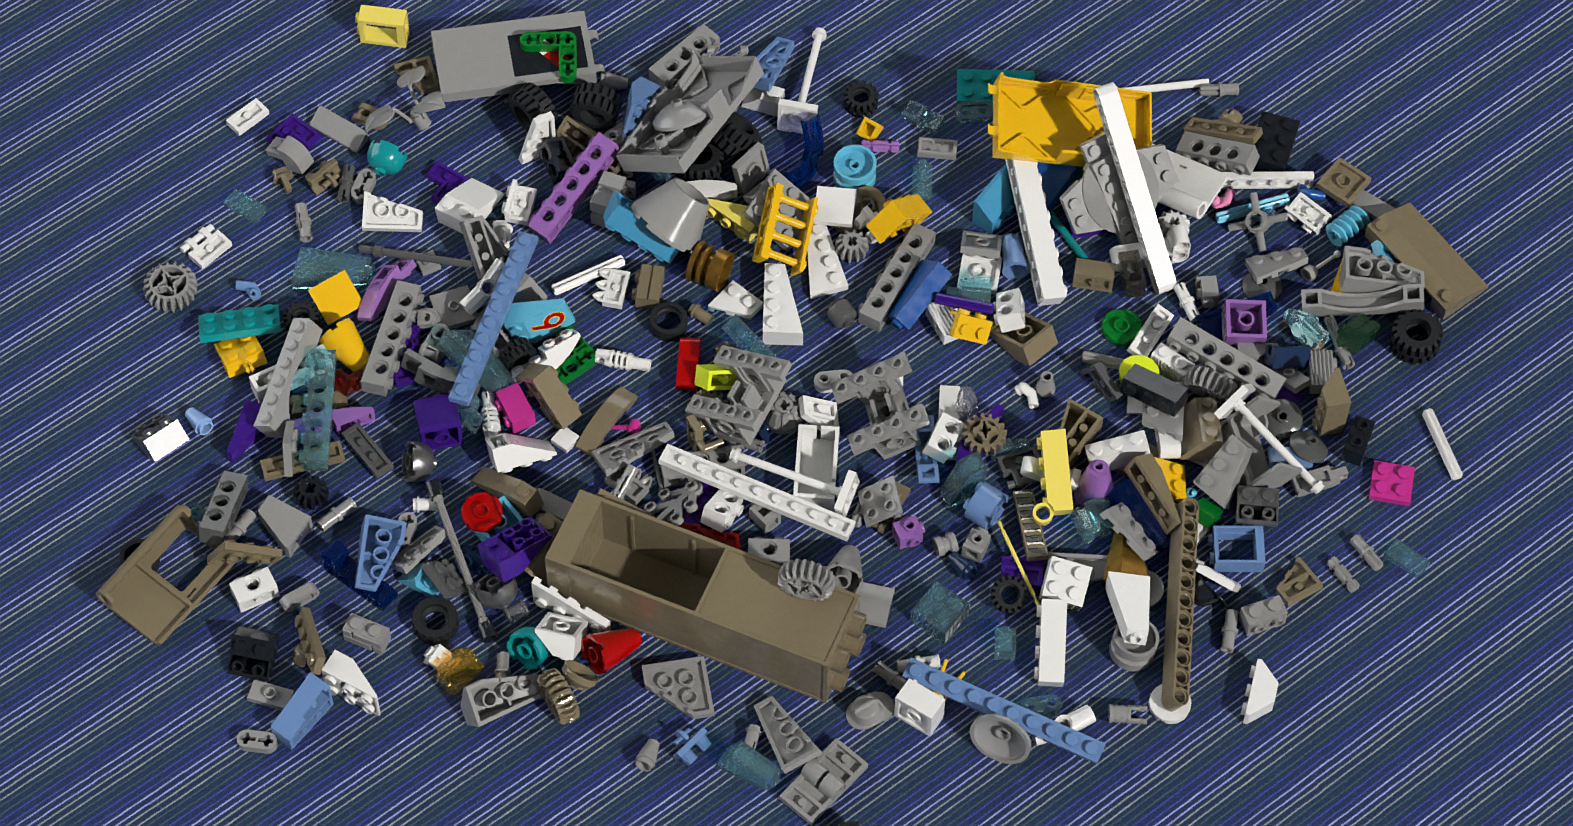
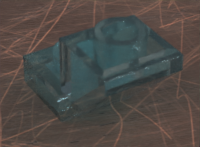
M473 394L469 406L458 403L456 405L460 422L472 434H476L484 420V417L478 412L482 401L475 394Z

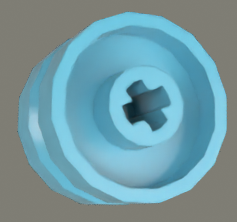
M849 145L840 149L834 157L833 181L836 187L858 189L863 186L873 187L876 182L877 164L874 153L862 145Z

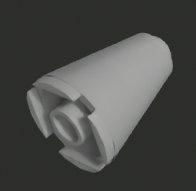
M845 545L827 567L835 575V586L858 594L863 586L860 551L853 545Z

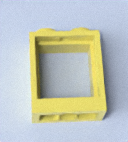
M361 5L360 11L356 12L355 23L358 24L357 35H360L361 43L401 48L407 47L410 34L407 10ZM367 24H370V25H378V26H386V27H394V28H396V29L382 28V27H374V26H367Z

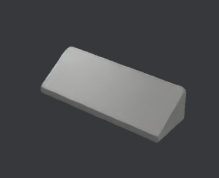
M323 106L317 109L309 125L356 153L369 140L368 133Z

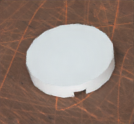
M1162 684L1152 691L1148 705L1155 719L1161 720L1166 724H1176L1188 716L1191 708L1190 695L1186 705L1170 712L1162 705Z

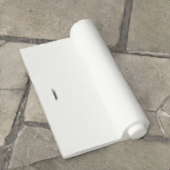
M1167 150L1179 180L1159 199L1158 203L1196 219H1201L1229 178V175Z

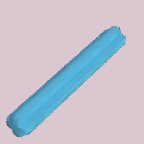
M1287 193L1259 200L1260 210L1266 211L1288 205L1290 198ZM1251 203L1216 212V222L1220 224L1247 216L1249 212H1252Z

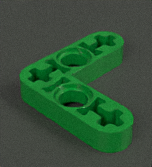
M568 31L526 32L520 36V46L526 52H559L560 80L564 83H572L576 80L577 42L574 33ZM545 39H552L554 41L550 45L543 43ZM567 54L573 56L571 60H564L562 57ZM566 67H570V75H566Z
M571 325L564 328L575 330ZM562 331L554 333V337L560 336ZM582 336L578 340L580 345L575 347L570 353L571 356L556 369L558 372L557 377L565 385L596 363L595 350ZM584 355H586L587 357L591 355V359H584ZM575 365L577 369L574 372H568L566 367Z

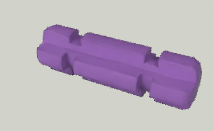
M862 140L861 143L862 146L869 148L872 152H888V150H891L892 153H898L900 148L898 141L888 143L889 141L873 140V142Z

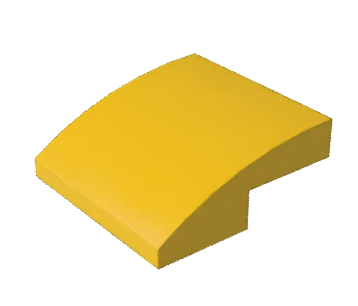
M346 270L308 290L327 325L357 310L362 301Z

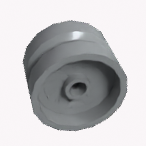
M1149 622L1146 645L1124 643L1117 624L1109 646L1113 662L1127 671H1141L1151 665L1160 641L1156 627Z

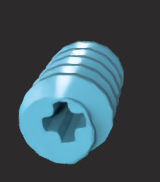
M1351 206L1349 210L1343 212L1337 219H1334L1332 223L1326 226L1327 237L1335 246L1340 247L1342 242H1347L1348 238H1352L1353 234L1359 232V229L1362 230L1365 225H1368L1370 218L1360 207Z

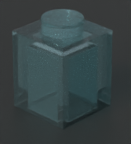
M1008 626L995 628L994 660H1015L1016 628Z

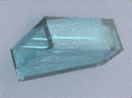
M977 451L958 460L939 490L940 495L949 508L973 497L975 494L974 490L980 481L986 483L987 466Z
M742 740L726 748L716 764V767L764 791L770 787L774 788L781 778L779 774L782 769Z

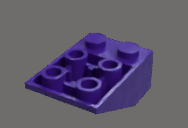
M529 516L478 544L482 564L505 583L526 569L550 541L552 535Z

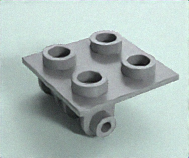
M890 476L857 491L866 527L890 517L895 521L902 518L903 510L894 476Z

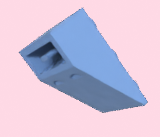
M639 77L632 82L623 113V139L631 135L649 110L648 106L651 100L660 92V85L643 77Z

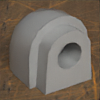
M420 308V310H417V326L420 329H432L434 325L441 322V316L437 310L433 308Z

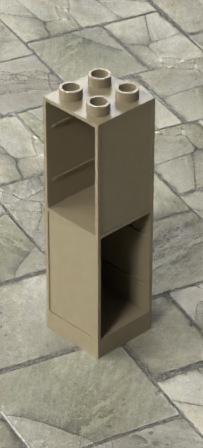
M581 489L545 556L548 588L553 586L558 589V593L562 597L569 598L570 596L575 599L582 609L588 607L608 620L634 628L647 635L824 703L827 702L832 690L840 693L843 691L850 674V669L846 668L850 655L858 657L865 643L866 634L863 633L867 621V615L860 612V595L835 586L832 595L823 601H807L806 599L792 597L791 594H786L784 590L780 589L778 585V572L781 569V565Z

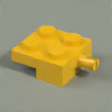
M255 336L222 340L214 344L229 378L244 372L250 374V370L253 373L254 368L267 364L264 351Z

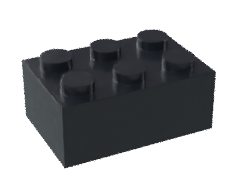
M1262 111L1257 127H1262L1263 134L1255 143L1260 157L1253 172L1286 171L1300 121Z

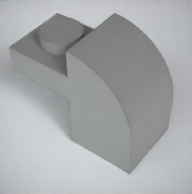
M276 136L265 150L268 156L283 160L289 171L301 175L314 162L307 148L291 136H287L285 139Z

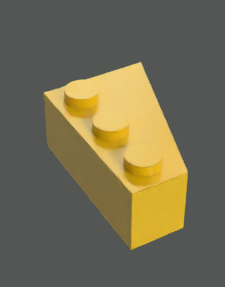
M908 194L903 198L900 196L895 200L889 199L883 204L884 208L866 226L881 244L889 236L895 237L897 235L896 231L902 229L905 232L908 228L911 229L914 223L920 224L932 211L919 194Z

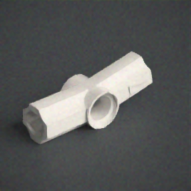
M498 258L494 260L477 285L459 302L461 307L470 315L492 296L505 265ZM485 282L491 286V290L487 294L482 290Z
M1085 705L1067 715L1058 716L1054 721L1079 731L1096 722V718L1092 709ZM1032 736L1036 746L1048 743Z

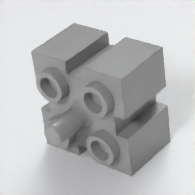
M608 171L603 172L597 190L595 189L590 200L592 224L607 228L604 223L603 214L614 190L629 198L627 196L629 186H627L626 177Z

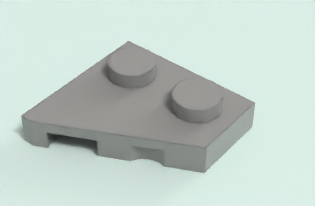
M286 421L282 443L285 477H293L294 454L297 452V441L299 440V430L295 429L294 421Z

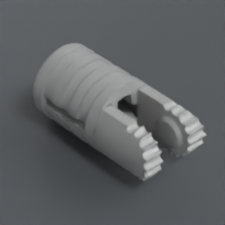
M1109 704L1108 723L1120 722L1147 725V719L1131 718V710L1144 712L1147 711V705L1125 706Z

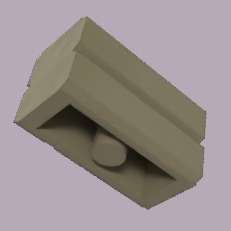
M642 264L640 271H636L635 283L638 284L637 288H633L632 300H635L636 308L652 310L656 305L660 304L665 267Z

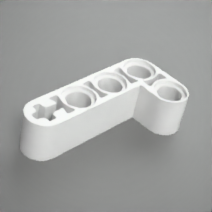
M1179 225L1171 228L1168 238L1163 239L1172 264L1185 261L1189 257L1191 244L1185 226ZM1139 242L1114 246L1109 250L1111 262L1116 263L1115 271L1117 272L1146 268Z

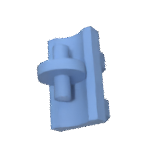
M704 727L691 738H689V735L692 733L690 728H687L685 731L681 729L675 731L677 739L673 743L677 747L681 743L684 744L672 756L675 761L680 759L689 766L698 758L690 749L693 745L701 752H704L712 744L705 735L707 730Z

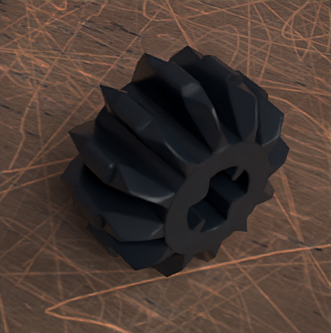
M308 475L307 480L301 478L300 484H295L293 495L298 506L302 505L305 510L311 507L314 511L315 506L322 508V502H327L329 489L326 487L324 480L320 481L318 476L312 479Z

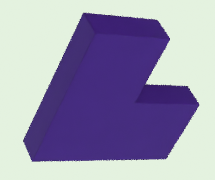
M292 113L266 137V142L271 144L276 136L284 139L287 136H291L309 150L322 137L319 132Z
M438 161L435 162L426 174V179L439 185V188L431 196V201L437 205L448 192L469 180L468 177Z

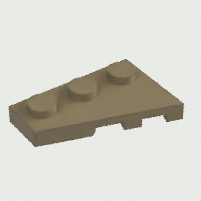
M226 540L207 555V564H215V560H226V564H234L242 560H246L247 564H274L282 558V549H277L270 545L256 546L254 543L242 544L236 543L234 540Z

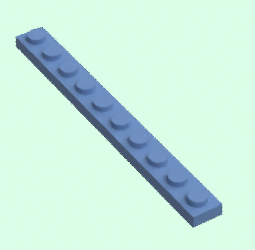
M518 232L449 394L450 402L469 406L539 241L537 235Z
M910 658L902 675V678L905 680L910 678L914 681L915 679L918 684L930 691L982 714H1000L1009 717L1020 724L1027 734L1095 764H1098L1106 746L1104 742L916 659Z

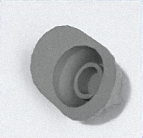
M876 691L858 696L848 706L846 718L853 728L866 730L890 718L894 712L895 704L888 694Z

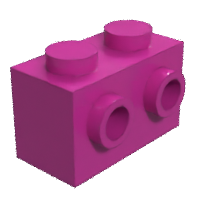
M518 383L496 391L494 404L499 412L502 411L504 424L507 428H511L513 434L536 424L535 414Z

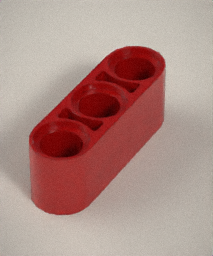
M680 337L676 390H697L695 375L696 366L699 365L700 338Z

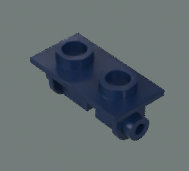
M463 545L462 553L468 568L480 577L492 573L482 564L479 550L475 546Z

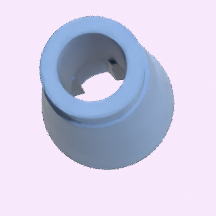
M194 407L189 408L185 412V417L197 434L206 435L212 430L213 423L211 418Z

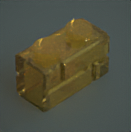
M460 647L451 654L452 658L448 662L445 661L436 668L437 673L433 677L448 695H456L484 668V664L470 648Z

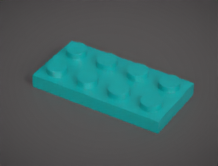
M957 69V105L993 106V94L988 93V83L993 85L1001 72L1006 77L1035 81V72Z
M278 304L198 315L200 343L281 332Z

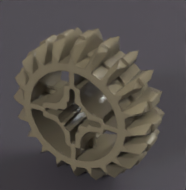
M555 668L542 672L537 679L538 687L553 717L562 725L575 721L580 715L577 700L564 676Z

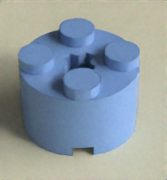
M980 481L974 490L975 494L973 497L968 498L963 505V509L966 510L964 516L979 527L988 530L987 526L992 527L1004 511V508L1001 506L1003 502H1008L1009 497L989 483Z

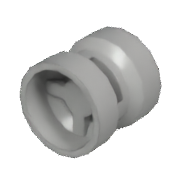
M954 532L946 533L945 538L940 536L932 538L933 547L938 557L944 556L948 550L951 553L959 551Z

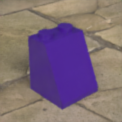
M447 393L429 398L422 397L413 401L421 443L428 445L432 451L464 444L456 403L449 401V394Z

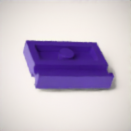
M1002 556L1001 577L1012 575L1024 581L1014 558ZM1018 557L1032 588L1041 590L1044 560L1027 561V558Z

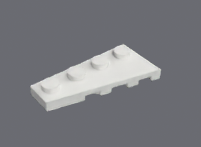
M813 224L807 249L810 299L848 290V283L827 226Z
M536 576L531 582L533 602L540 608H548L556 614L588 621V628L593 633L611 630L610 620L588 607L582 609L575 599L570 596L569 598L562 597L555 587L550 586V588H547L540 584L542 580Z

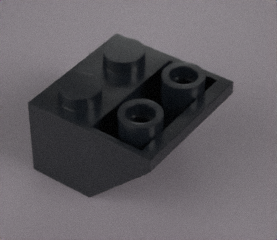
M239 626L232 633L227 674L269 681L278 652L280 634Z

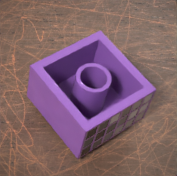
M1226 299L1221 308L1223 342L1230 346H1237V343H1265L1267 339L1266 301Z

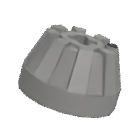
M785 392L779 393L765 418L769 429L781 435L797 431L799 424H802L804 420L800 417L799 400L794 395H787Z

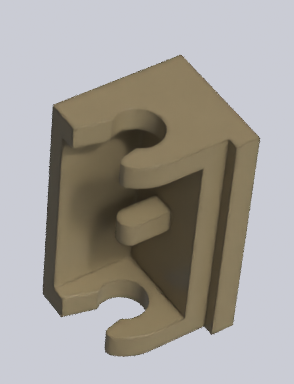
M1076 258L1072 287L1112 293L1116 263Z

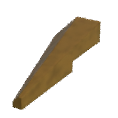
M1122 498V503L1130 509L1132 517L1136 520L1132 507L1133 501L1129 498ZM1114 531L1103 576L1105 583L1108 571L1147 576L1148 569L1145 562L1127 544V538L1120 532L1117 534Z

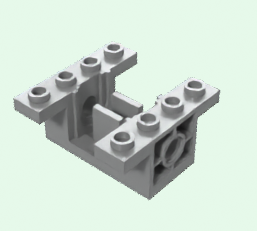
M722 345L713 362L718 367L733 370L739 381H735L727 395L731 402L730 405L722 403L719 398L712 399L694 394L685 412L687 415L694 414L697 418L705 419L716 438L750 446L787 381L785 377L792 364L788 360Z
M905 352L830 384L838 404L857 396L865 405L870 426L847 435L855 456L875 448L885 460L921 444L917 429L930 424L922 403L909 408L899 379L912 372Z

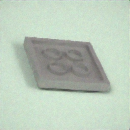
M776 169L770 172L742 213L758 228L769 186L775 183L784 185L782 191L784 195L805 203L810 200L807 195ZM782 202L779 205L778 211L781 214L802 221L803 210ZM776 221L774 228L776 232L798 239L799 228ZM773 239L786 252L792 248L791 245Z

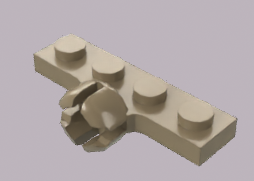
M1226 109L1217 120L1192 117L1184 127V132L1187 131L1255 145L1263 134L1262 127L1243 125L1244 122L1241 121L1243 119L1242 114L1236 109Z
M302 607L300 614L295 618V627L298 629L301 644L297 645L294 649L293 661L299 667H305L307 662L311 673L320 675L326 656L310 608Z

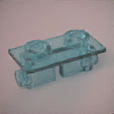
M920 159L917 165H913L912 195L919 194L922 199L931 200L932 165H929L926 159Z

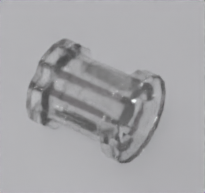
M522 599L518 601V604L510 608H503L504 615L510 625H513L514 621L524 616H530L529 610Z

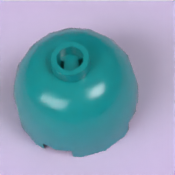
M373 140L367 152V160L377 175L385 176V174L392 175L398 173L404 166L408 155L406 152L403 154L399 152V147L390 142L381 140L380 143H376Z
M528 626L516 630L510 635V639L507 642V649L511 658L514 661L518 659L524 664L523 668L537 669L549 654V650L535 633V627Z

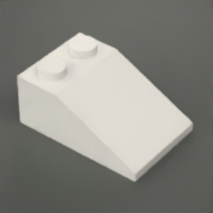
M471 178L448 192L435 207L438 222L462 233L459 225L460 222L481 215L486 219L502 199L504 193Z

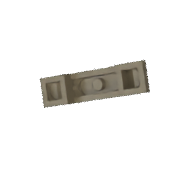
M623 387L618 388L592 417L580 436L576 448L593 457L591 451L603 445L605 436L621 415L629 411L638 399V396Z

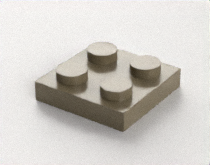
M1339 157L1317 182L1316 188L1349 208L1370 184L1372 178Z

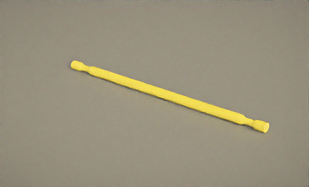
M998 521L997 524L1028 590L1034 598L1036 606L1040 605L1008 535L1003 529L1001 521Z

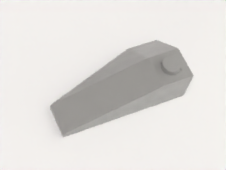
M1344 247L1340 271V292L1371 293L1406 284H1423V289L1425 288L1424 271L1404 263L1397 264L1388 260L1389 257L1384 255L1382 257L1370 253L1371 250L1366 248Z
M541 674L480 679L465 686L460 706L467 725L480 727L543 697L537 682L538 676Z

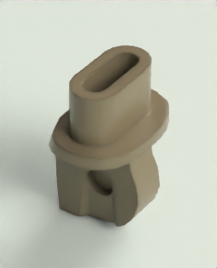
M286 166L275 169L272 172L274 184H282L286 194L291 193L292 186L289 180L293 178V173L289 172Z

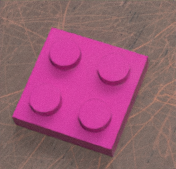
M1374 460L1368 499L1410 506L1415 467Z

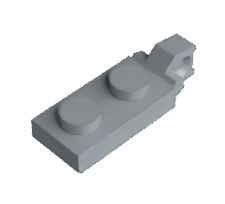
M1327 465L1308 471L1317 482L1322 480V484L1325 486L1322 490L1340 484V481L1347 479L1349 474L1346 466L1334 469V466L1330 467ZM1299 474L1290 480L1297 498L1312 493L1310 491L1312 487Z

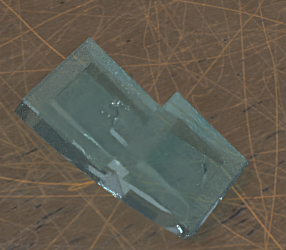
M912 100L909 101L901 113V116L910 123L934 134H938L946 122L945 115L929 111L927 105Z

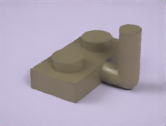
M694 414L686 417L688 443L694 452L701 451L702 453H707L724 446L722 438L706 444L703 436L705 428L702 421L697 420Z

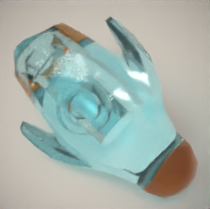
M1293 308L1287 309L1284 312L1283 325L1289 324L1293 337L1298 342L1309 344L1312 351L1321 350L1329 339V332L1319 322V318L1315 314Z

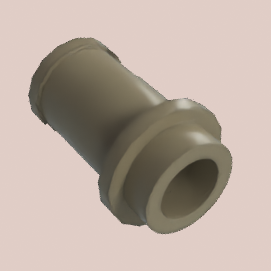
M693 303L688 310L691 318H696L706 326H709L714 319V315L701 308L700 304L696 305Z

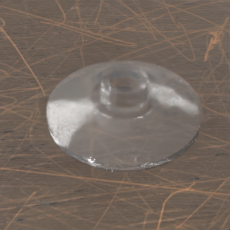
M964 386L959 390L957 402L955 403V410L960 421L965 423L964 425H966L967 419L972 420L973 415L978 413L977 398L975 392L969 386Z

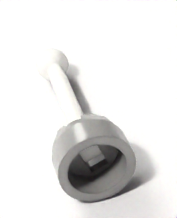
M1339 250L1334 251L1332 256L1317 266L1306 265L1300 270L1302 278L1307 282H1311L1317 277L1318 269L1334 258H1339L1341 252Z

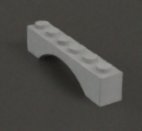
M1406 284L1371 293H1339L1325 289L1301 290L1302 318L1327 317L1329 315L1404 313L1407 310L1411 312L1412 309H1416L1418 312L1424 310L1423 284Z
M293 318L254 423V427L267 437H284L286 421H290L289 396L293 377L304 357L317 347L323 330L309 318Z

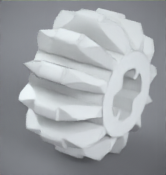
M1170 209L1169 213L1163 211L1161 217L1157 219L1163 238H1168L1169 230L1179 225L1185 226L1189 234L1190 222L1187 220L1186 214L1180 215L1179 211L1175 213Z

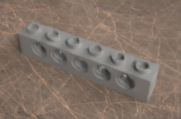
M914 223L911 229L908 228L906 230L902 244L898 243L894 251L895 255L893 258L888 259L885 271L880 273L876 279L875 287L869 289L866 296L867 300L859 305L857 310L859 323L878 332L881 331L889 318L887 316L917 265L922 259L925 260L935 244L936 232L917 223Z
M397 280L361 379L362 391L386 397L388 389H392L394 372L397 373L399 370L400 356L404 355L406 339H410L412 333V322L417 320L418 305L421 306L423 303L424 294L421 293L420 285Z
M1180 317L1168 336L1166 344L1172 350L1180 351L1189 360L1199 362L1204 367L1227 376L1239 388L1244 384H1252L1256 388L1252 393L1255 396L1275 400L1286 381L1285 377ZM1190 339L1195 344H1188L1185 340ZM1203 350H1209L1212 354L1207 355ZM1221 360H1227L1229 365L1222 364ZM1244 370L1247 375H1241L1238 371ZM1260 380L1264 382L1265 385L1260 386L1256 383V381Z

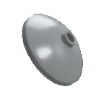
M678 98L671 101L670 104L665 106L655 116L653 127L658 131L680 130L703 121L709 116L706 108L701 109V105L704 102Z
M981 715L973 721L970 727V737L977 749L985 756L1001 763H1020L1028 757L1031 751V740L1027 732L1016 721L1004 715Z

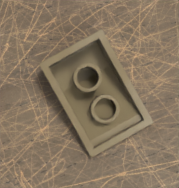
M1026 312L1025 328L1002 333L1000 326H996L995 321H993L989 334L1012 357L1028 366H1031L1058 344L1053 326Z

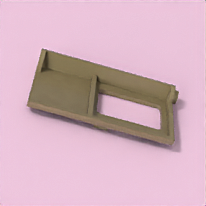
M177 505L96 592L97 598L151 642L159 646L234 565L226 564V560H215V564H208L184 591H179L151 569L154 562L183 531L189 530L199 538V533L196 532L198 522L192 518V511L186 505ZM206 543L213 550H215L219 546Z

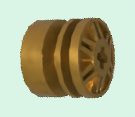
M700 241L690 256L686 269V279L689 281L695 280L697 284L702 283L705 279V287L716 292L721 291L731 273L734 254L722 248L715 253L714 245L708 246L707 242Z

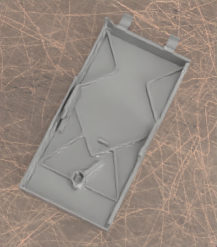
M708 45L707 53H703L702 56L694 48L691 49L692 61L675 87L668 89L665 86L651 100L648 106L649 110L616 154L624 171L685 173L764 74L756 56H747L749 51L748 45H741L740 53L735 56H713L716 51L715 45ZM678 98L704 102L701 105V109L706 108L709 116L703 121L684 129L658 131L653 127L655 116L665 106L670 104L671 101Z

